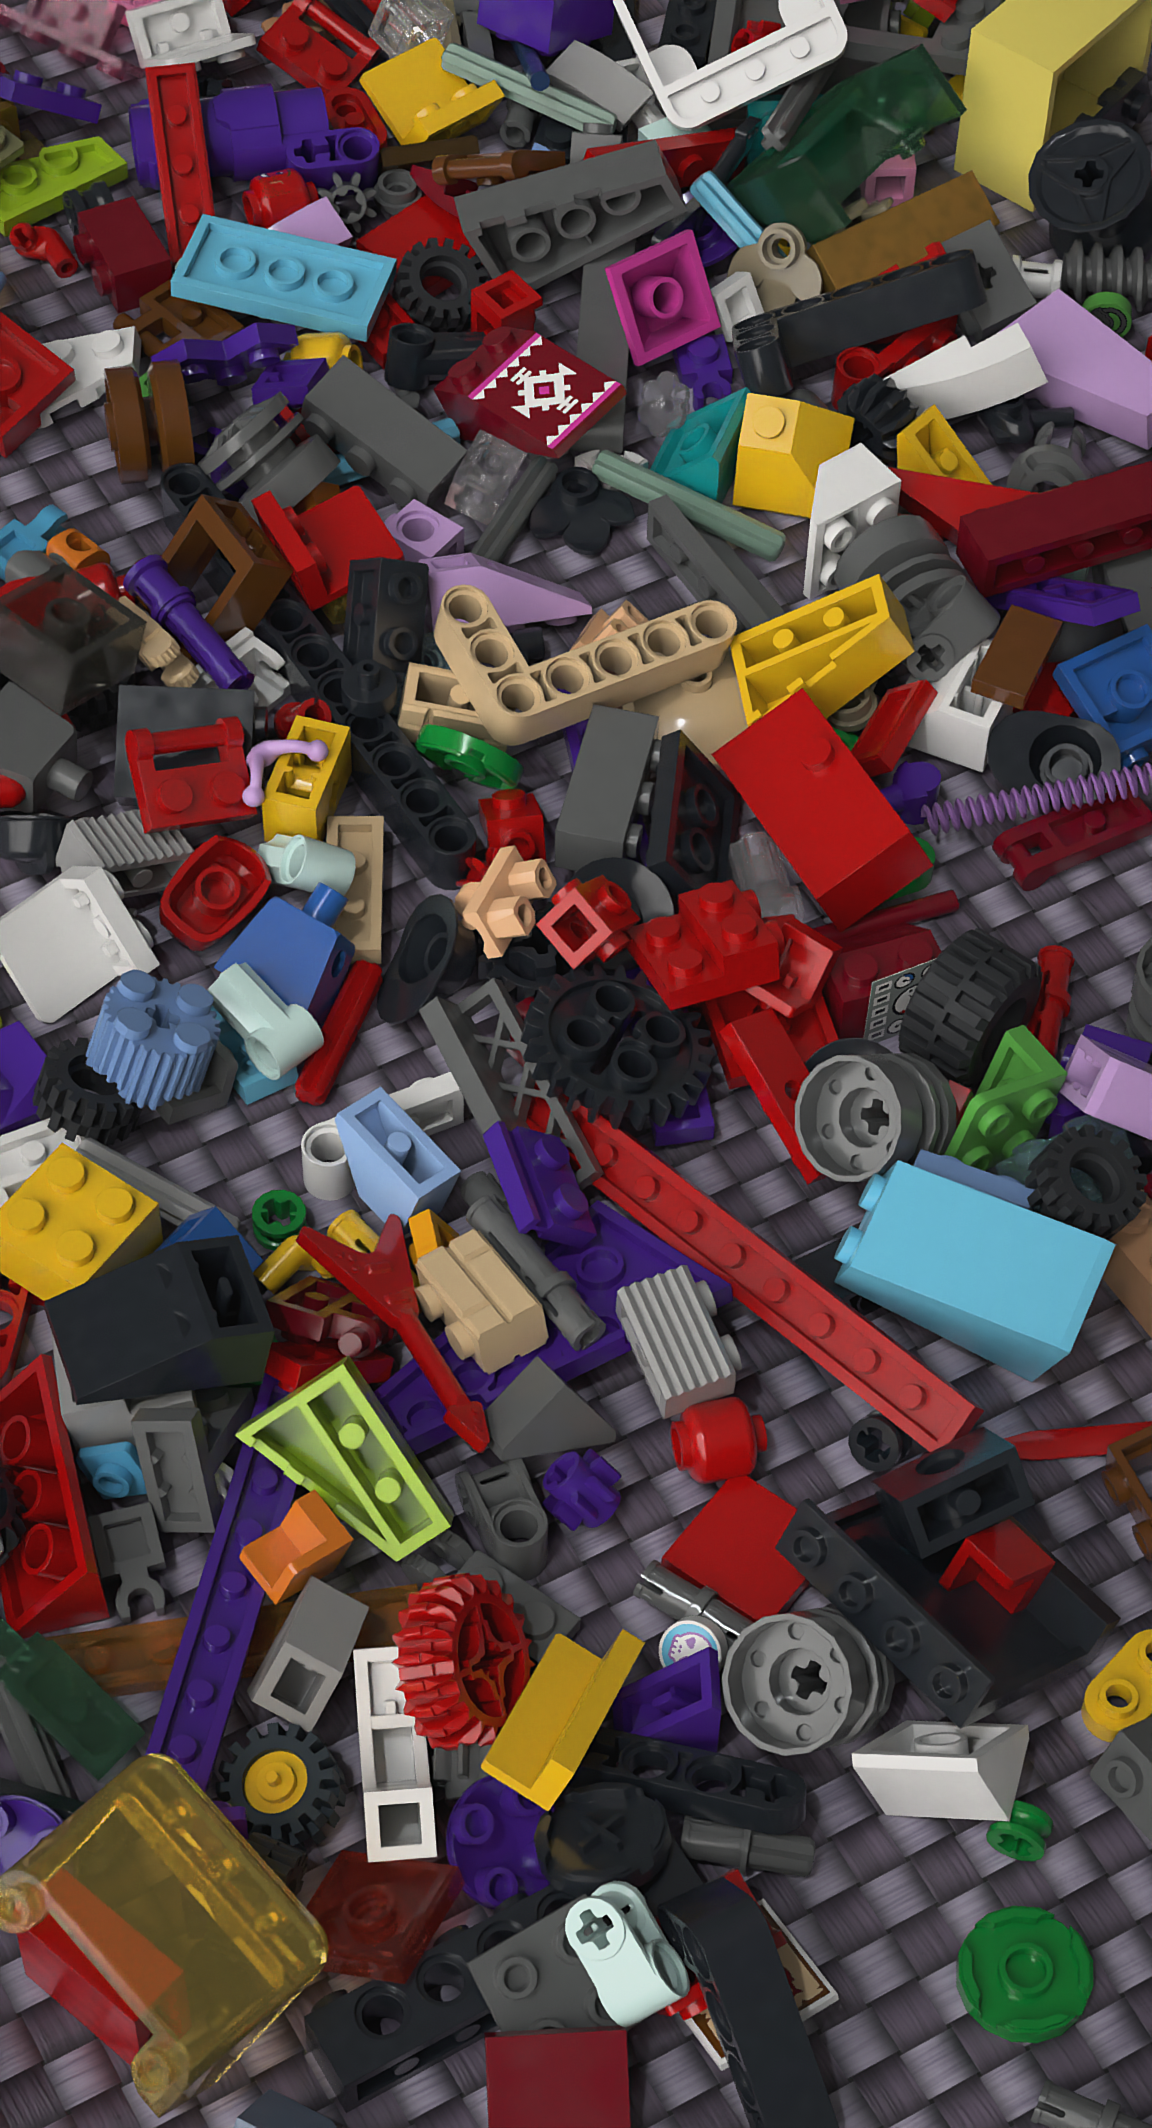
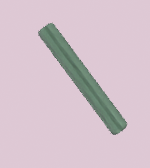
M450 43L442 54L441 67L443 70L479 86H483L495 79L506 98L583 132V122L613 124V133L616 130V114L552 85H549L543 91H537L531 86L525 73L462 45Z
M602 450L593 464L592 471L598 480L646 503L667 494L692 525L768 561H776L785 546L786 536L783 532L614 452Z

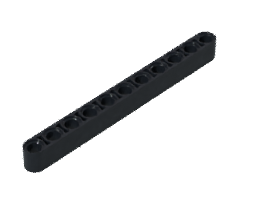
M175 464L165 469L161 475L160 487L163 520L173 536H175L201 494L226 499L211 478L195 464ZM218 548L202 572V575L218 597H220L236 570ZM287 580L253 631L256 638L274 649L284 659L286 664L279 670H273L289 681L291 695L296 702L302 703L310 698H315L314 703L318 702V700H323L331 710V723L350 727L351 776L378 813L384 816V821L427 879L434 886L443 890L461 889V887L456 886V882L461 879H467V875L471 870L467 866L465 859L467 857L476 858L477 832L474 825L389 713L375 718H363L350 713L344 707L341 697V679L344 672L352 664Z

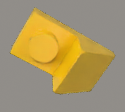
M935 404L928 407L897 434V469L992 485Z

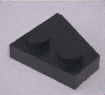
M1130 66L1118 77L1112 87H1108L1098 97L1097 105L1103 108L1094 117L1082 112L1074 123L1101 118L1122 122L1131 129L1135 123H1142L1152 106V96L1150 94L1147 74Z

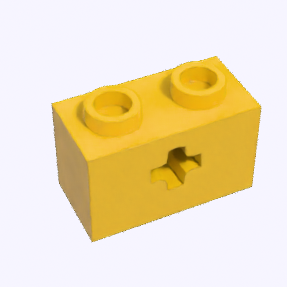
M296 715L287 739L306 742L322 740L328 746L329 752L328 756L320 762H314L307 754L287 753L278 757L264 790L265 798L262 803L264 841L266 842L272 840L276 834L291 837L304 835L323 842L327 833V816H334L352 772L350 727Z

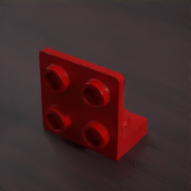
M353 486L299 515H296L290 505L282 509L270 490L251 500L262 531L294 570L290 579L311 611L347 594L350 560L383 557L405 561L403 551L360 486Z

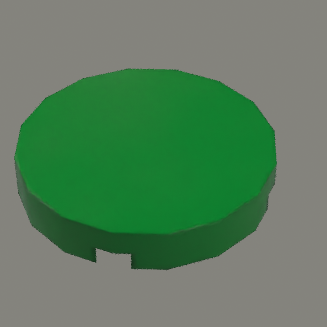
M432 724L422 725L415 743L418 753L437 767L450 771L451 768L465 773L464 777L468 778V781L490 789L517 788L524 773V767L515 758L480 739L447 727Z
M1009 1906L988 1913L975 1924L974 1929L964 1939L956 1961V1988L966 2011L986 2031L1010 2042L1040 2043L1063 2035L1081 2019L1094 1986L1093 1960L1083 1937L1071 1925H1069L1068 1929L1062 1922L1054 1919L1055 1914L1039 1907Z

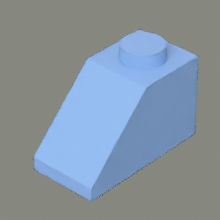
M381 1086L337 1113L335 1123L358 1195L384 1223L390 1214L397 1215L401 1220L403 1234L406 1235L411 1231L408 1218L427 1209L432 1210L435 1214L442 1211L461 1170Z

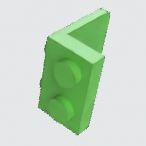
M1025 1025L1006 1030L975 1097L969 1102L944 1155L955 1157L966 1165L985 1171L1037 1146L1036 1137L1046 1117L1057 1106V1095L1068 1073Z

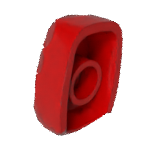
M216 834L201 844L187 858L165 888L158 912L161 925L177 941L189 947L192 951H203L212 947L237 928L264 897L272 882L265 860L244 842Z

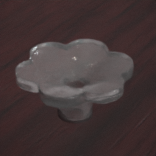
M669 371L662 372L657 380H649L643 385L641 390L643 403L638 409L640 423L649 426L650 433L659 438L667 436L671 429L681 428L690 411V404L688 402L690 390L688 386L679 383L677 375Z

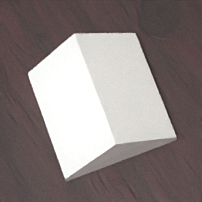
M906 1720L853 1752V1768L885 1815L1010 1821L1028 1746L1029 1728L1028 1725L971 1723L960 1729L954 1722Z

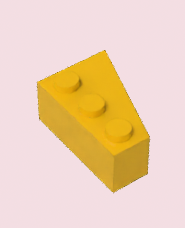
M880 574L737 634L733 637L730 644L748 727L801 688L805 690L827 719L915 652L905 609Z

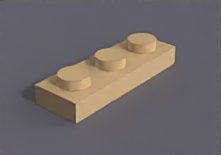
M327 816L326 843L351 851L354 854L356 863L353 881L344 895L349 901L332 928L355 945V953L350 964L360 959H364L369 963L381 964L384 816Z

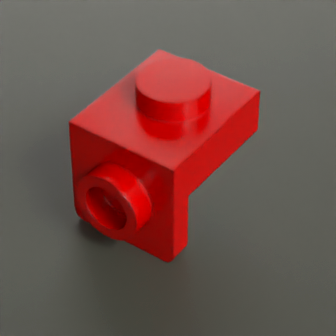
M503 789L494 792L492 798L478 799L479 819L487 838L488 848H499L500 850L502 847L515 845L524 861L542 858L546 862L543 814L533 793L525 794L520 789Z
M796 918L786 921L781 929L785 942V952L779 955L780 980L745 989L746 992L758 998L757 1002L761 1008L765 1010L772 1007L775 1014L779 1017L793 1018L815 1006L843 948Z

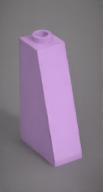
M1058 288L1001 330L1003 331L1019 323L1048 383L1025 393L1026 399L1036 398L1047 408L1072 407L1074 419L1146 450L1152 447V361Z
M1081 1035L1065 1067L1068 1075L1059 1092L1084 1113L1152 1140V1065Z

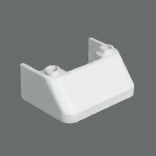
M613 0L619 19L668 121L674 127L684 131L699 129L835 62L843 55L848 41L846 26L834 0H779V12L785 27L697 70L691 55L680 46L665 45L648 53L624 1Z

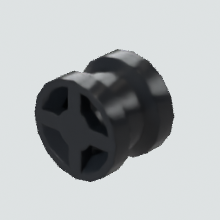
M103 180L91 183L87 190L79 192L73 188L64 191L62 195L66 218L74 235L79 234L77 212L114 202L112 194Z

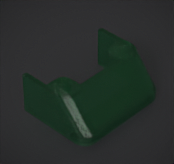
M921 43L851 75L836 84L811 106L784 150L779 152L773 146L768 150L765 149L726 188L753 218L766 226L780 222L791 223L802 231L806 242H809L812 246L829 238L835 231L845 228L852 222L840 204L885 160L897 155L902 160L911 157L926 145L927 141L923 136L929 130L961 116L967 111V108Z

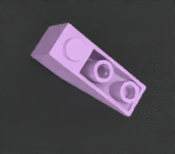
M471 552L417 560L418 563H425L429 567L425 625L433 636L442 597L450 588L463 584L475 586L487 595L509 633L525 628L524 623L545 621L548 625L561 626L576 622L577 616L592 614V606L580 592ZM456 619L459 622L469 623L463 619Z

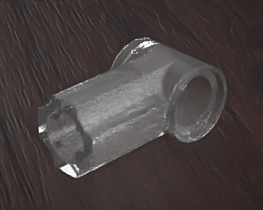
M765 832L746 833L739 841L730 844L729 860L735 884L740 891L752 889L755 892L760 904L762 917L794 914L796 919L804 923V908L799 888L789 885L780 849L773 839L766 836Z

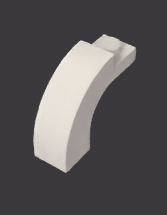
M398 1646L353 1649L368 1862L437 1857L433 1792L429 1774L426 1736L416 1735L414 1729L415 1717L407 1716L403 1713L406 1702L404 1693L395 1690L400 1682L398 1668L391 1662L398 1658Z

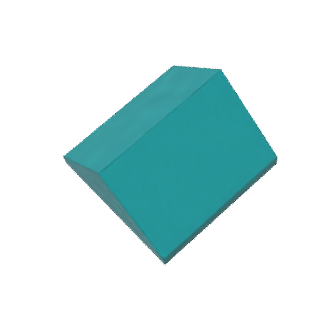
M745 387L674 421L650 470L719 503H723L736 474L738 444L747 394L751 393L750 390Z

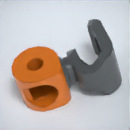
M70 528L49 540L46 546V554L40 550H22L13 554L5 568V582L8 583L9 581L26 577L52 578L60 581L62 575L98 562H105L110 565L111 559L105 550L77 529Z

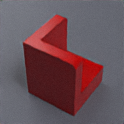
M1008 1519L966 1537L940 1578L939 1583L947 1591H951L976 1580L1012 1615L1028 1606L1056 1562L1014 1522Z

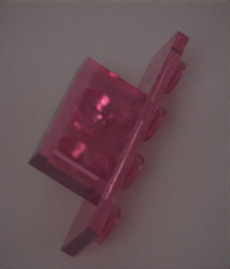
M29 0L24 13L0 3V24L9 27L13 19L23 24L19 33L44 45L47 44L49 37L61 42L57 51L83 63L87 54L99 59L95 69L121 81L126 72L140 79L144 74V69L109 53L127 9L111 0Z

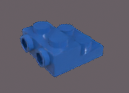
M1145 624L1058 664L1052 673L1053 678L1078 717L1100 724L1113 735L1121 753V770L1125 766L1131 773L1135 764L1142 767L1150 759L1148 753L1152 752V630L1148 624Z

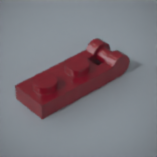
M1126 781V800L1121 798L1118 785H1116V800L1114 802L1110 800L1107 792L1103 805L1096 799L1092 807L1088 804H1083L1081 808H1078L1076 804H1072L1071 809L1067 810L1064 806L1060 808L1058 813L1054 810L1047 815H1042L1002 832L994 840L992 850L1001 862L1011 864L1014 868L1013 878L1024 891H1031L1040 887L1050 876L1152 835V812L1139 795L1137 798L1133 797L1130 785ZM1036 846L1041 848L1042 851L1031 855L1028 851Z

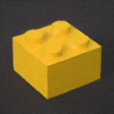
M63 1142L0 1208V1273L43 1301L152 1254L163 1243L159 1203Z

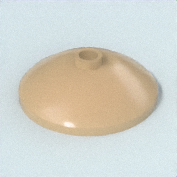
M731 649L728 650L722 665L715 670L617 707V709L659 716V740H661L662 736L681 729L718 770H722V768L711 754L748 728ZM654 652L659 656H665L659 652Z

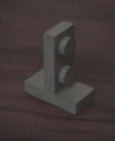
M227 1386L196 1389L197 1408H139L132 1418L131 1425L158 1532L215 1533L222 1508L214 1474L236 1442V1432L252 1416L255 1406L252 1387L228 1388Z

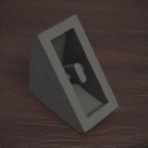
M538 1356L484 1411L490 1437L488 1447L501 1461L612 1443L616 1439V1430Z

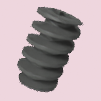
M1076 239L1069 252H1064L1059 289L1067 294L1069 289H1073L1075 301L1079 305L1083 304L1089 291L1094 294L1099 292H1115L1121 294L1127 300L1131 296L1134 298L1136 311L1142 312L1148 300L1152 299V256L1148 263L1145 262L1142 247H1135L1129 259L1125 260L1122 245L1116 244L1108 258H1105L1102 242H1095L1089 254L1085 255L1082 240Z

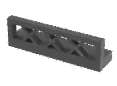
M492 978L459 1004L435 997L419 1009L482 1133H485L497 1121L505 1122L506 1128L509 1131H512L517 1126L530 1129L526 1119L531 1098L545 1099L551 1109L545 1134L560 1137L562 1130L566 1139L560 1138L566 1147L572 1149L581 1166V1169L574 1173L580 1190L582 1191L604 1175L573 1113L566 1111L567 1102L563 1095L549 1098L546 1094L551 1080H533L532 1075L537 1063L525 1061L520 1086L506 1084L501 1069L506 1049L520 1051L521 1055L524 1056L527 1044L520 1041L525 1027L524 1021L501 980ZM492 1001L500 1013L494 1038L481 1036L471 1018ZM510 1034L515 1042L509 1041ZM486 1045L492 1046L491 1052H489ZM535 1082L537 1083L540 1090L534 1089ZM511 1092H512V1093H517L516 1102H515V1100H514V1098H513Z

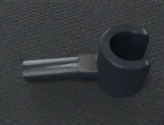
M541 627L522 628L514 631L513 640L529 666V660L545 657L544 638Z

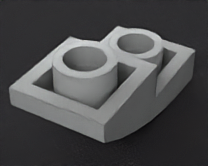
M576 40L546 70L550 77V83L554 87L616 114V130L619 132L650 101L654 93L653 90L621 65L599 51Z

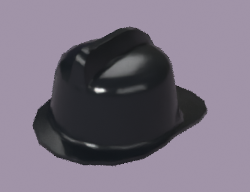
M1021 710L1006 716L993 728L987 742V763L994 778L1007 790L1011 791L1014 787L1020 795L1024 785L1029 788L1032 794V787L1035 783L1041 787L1043 792V785L1046 781L1051 783L1054 789V783L1057 779L1062 781L1065 787L1068 777L1072 778L1076 784L1079 775L1083 776L1087 782L1090 773H1093L1099 779L1100 772L1104 771L1110 779V772L1113 768L1118 772L1121 770V753L1113 735L1100 724L1085 719L1043 711ZM1104 782V792L1106 794L1108 791ZM1093 784V796H1094V800H1096V799H1098V797H1097L1096 790H1095V787H1094V784ZM1082 787L1083 804H1088ZM1071 790V804H1076ZM1060 792V804H1064L1063 799H1062V795H1061V792Z
M0 808V857L15 862L20 871L27 875L50 874L55 866V858L66 825L72 820L76 821L83 817L65 816L39 808L37 812L29 814L13 808Z
M442 894L431 895L419 903L409 917L399 947L383 977L378 991L377 1010L380 1018L387 1023H403L415 1016L428 1000H433L435 997L447 999L453 996L471 977L478 954V933L476 930L465 928L462 922L458 920L457 909L452 899Z

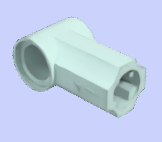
M276 834L269 842L261 843L258 849V854L265 860L272 879L271 883L312 893L318 882H321L344 896L354 878L356 863L354 854L351 851L304 835L291 837Z
M246 962L242 964L235 963L227 968L207 990L214 999L212 1006L244 1039V1046L252 1063L264 1076L271 1080H278L324 1045L322 1031L312 1015L297 1004L287 1006Z

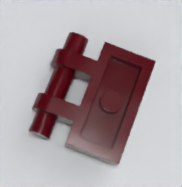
M309 1275L271 1297L266 1302V1309L273 1327L281 1330V1336L284 1339L294 1343L311 1345L329 1336L339 1340L338 1347L345 1356L366 1357L377 1350L380 1345L388 1343L398 1335L396 1329L391 1328L344 1285Z

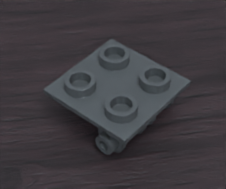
M586 1894L575 1898L466 1963L501 2032L618 2025L603 2007L596 1986L576 1951L569 1944L565 1932L566 1918L570 1909L578 1901L586 1898ZM591 1926L584 1930V1935L586 1936L593 1933ZM649 2017L643 2019L642 2021L634 2024L631 2027H626V2031L645 2021Z

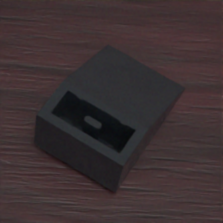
M238 1235L176 1242L50 1298L44 1303V1310L76 1405L262 1381L275 1333Z

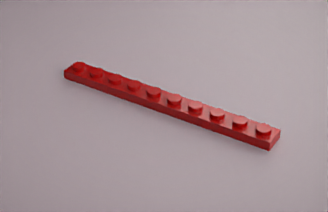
M535 1082L534 1089L540 1090L537 1083ZM562 1094L566 1102H568L569 1097H567L565 1094ZM531 1098L526 1119L531 1130L546 1133L551 1112L545 1099ZM581 1105L572 1111L604 1172V1175L591 1184L668 1245L730 1283L732 1294L736 1299L929 1452L959 1439L971 1431L985 1411L622 1127L619 1126L618 1129H613L608 1116L600 1114L598 1119L592 1124L588 1122V1108ZM561 1130L560 1138L566 1139ZM566 1147L570 1155V1165L577 1172L581 1169V1166L572 1149Z

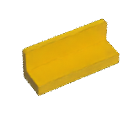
M622 1629L601 1659L563 1634H556L481 1763L482 1770L546 1811H549L575 1774L645 1642Z

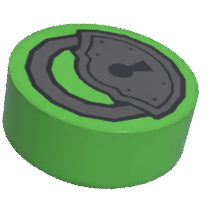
M1099 292L1091 295L1084 301L1082 307L1120 337L1128 333L1132 325V307L1127 298L1115 292Z

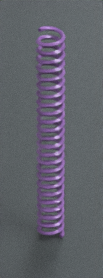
M1146 762L1142 771L1140 766L1135 764L1132 774L1124 766L1121 770V776L1113 768L1110 772V779L1104 771L1100 772L1099 779L1093 773H1090L1087 782L1083 776L1079 775L1076 784L1072 778L1068 777L1065 787L1062 781L1057 779L1054 783V789L1051 783L1046 781L1043 785V792L1041 787L1035 783L1032 787V794L1029 788L1024 785L1021 789V797L1018 790L1013 787L1010 791V800L1004 790L999 792V802L993 792L988 794L987 802L985 797L979 793L976 804L973 798L968 796L965 800V807L962 800L957 798L954 802V809L951 802L946 800L943 804V812L940 805L935 802L932 806V814L929 807L924 804L921 808V817H927L931 832L935 836L938 833L939 817L942 830L947 834L949 831V815L954 829L959 831L961 828L960 812L967 829H970L972 826L971 810L976 825L981 827L983 824L982 807L988 824L992 825L994 822L993 805L998 820L1003 823L1005 820L1004 802L1009 818L1012 821L1016 818L1015 800L1021 817L1025 819L1027 816L1026 797L1031 813L1035 817L1038 815L1037 795L1043 813L1046 815L1049 813V795L1054 810L1057 813L1060 811V792L1067 810H1070L1072 807L1071 790L1076 806L1081 808L1083 806L1082 787L1087 803L1092 807L1094 804L1093 784L1099 803L1103 805L1105 802L1104 782L1110 800L1112 802L1116 800L1115 779L1121 798L1126 800V776L1132 795L1137 798V774L1143 793L1148 796L1150 793L1149 774L1152 780V765Z

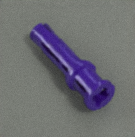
M154 554L134 564L124 578L123 586L125 590L132 596H138L151 611L150 617L164 630H170L179 639L190 655L214 680L219 689L248 690L254 682V674L238 659L227 643L202 617L196 608L194 593L188 587H180L168 573V564L164 558Z

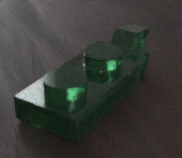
M3 1618L0 1619V1660L4 1663L0 1668V1682L4 1685L3 1690L98 1782L146 1732L53 1639L47 1641L37 1631L26 1642Z

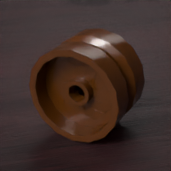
M178 359L151 362L147 370V397L142 396L139 376L131 365L104 368L107 403H104L107 435L110 450L115 454L121 485L148 481L152 472L150 447H156L162 472L168 467L179 463L195 464L188 402Z

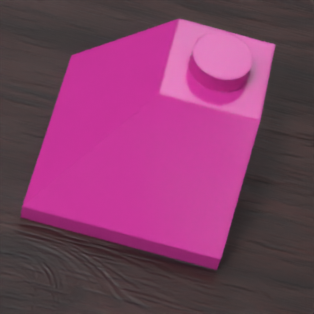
M686 229L605 268L634 365L641 366L721 327L693 230Z

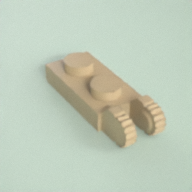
M126 596L120 597L118 602L108 609L119 623L112 630L115 636L121 639L124 647H129L132 655L136 654L151 672L158 667L164 670L161 680L167 687L189 688L196 683L200 674L198 669L180 652L181 648L175 639L155 620Z

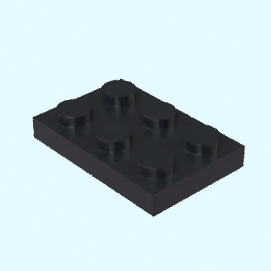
M681 729L664 735L661 738L659 762L656 766L657 781L654 805L651 808L652 823L649 848L646 851V867L651 873H655L665 884L666 888L678 899V894L699 889L706 884L733 880L741 795Z

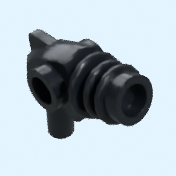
M1024 394L987 409L977 411L981 420L989 428L990 435L997 443L1026 444L1034 436V430H1039L1051 421L1055 424L1054 429L1074 427V411L1072 407L1043 409L1039 400L1036 398L1025 400Z

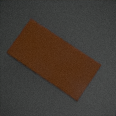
M1011 604L972 679L970 692L1023 710L1061 636L1063 621Z

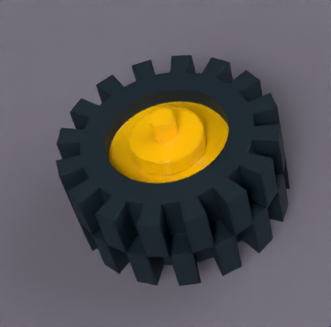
M279 1722L268 1723V1734L262 1736L255 1727L246 1732L251 1742L243 1748L235 1741L228 1749L235 1758L232 1764L221 1761L218 1772L225 1780L224 1782H216V1795L223 1802L231 1804L232 1807L243 1806L246 1808L249 1838L251 1833L258 1831L305 1852L307 1850L303 1841L311 1837L318 1845L327 1838L320 1830L325 1823L335 1828L340 1820L339 1815L334 1809L335 1806L345 1807L346 1794L340 1788V1785L346 1784L343 1772L337 1766L338 1762L322 1741L311 1731L307 1735L301 1726L292 1723L289 1724L288 1731H285Z

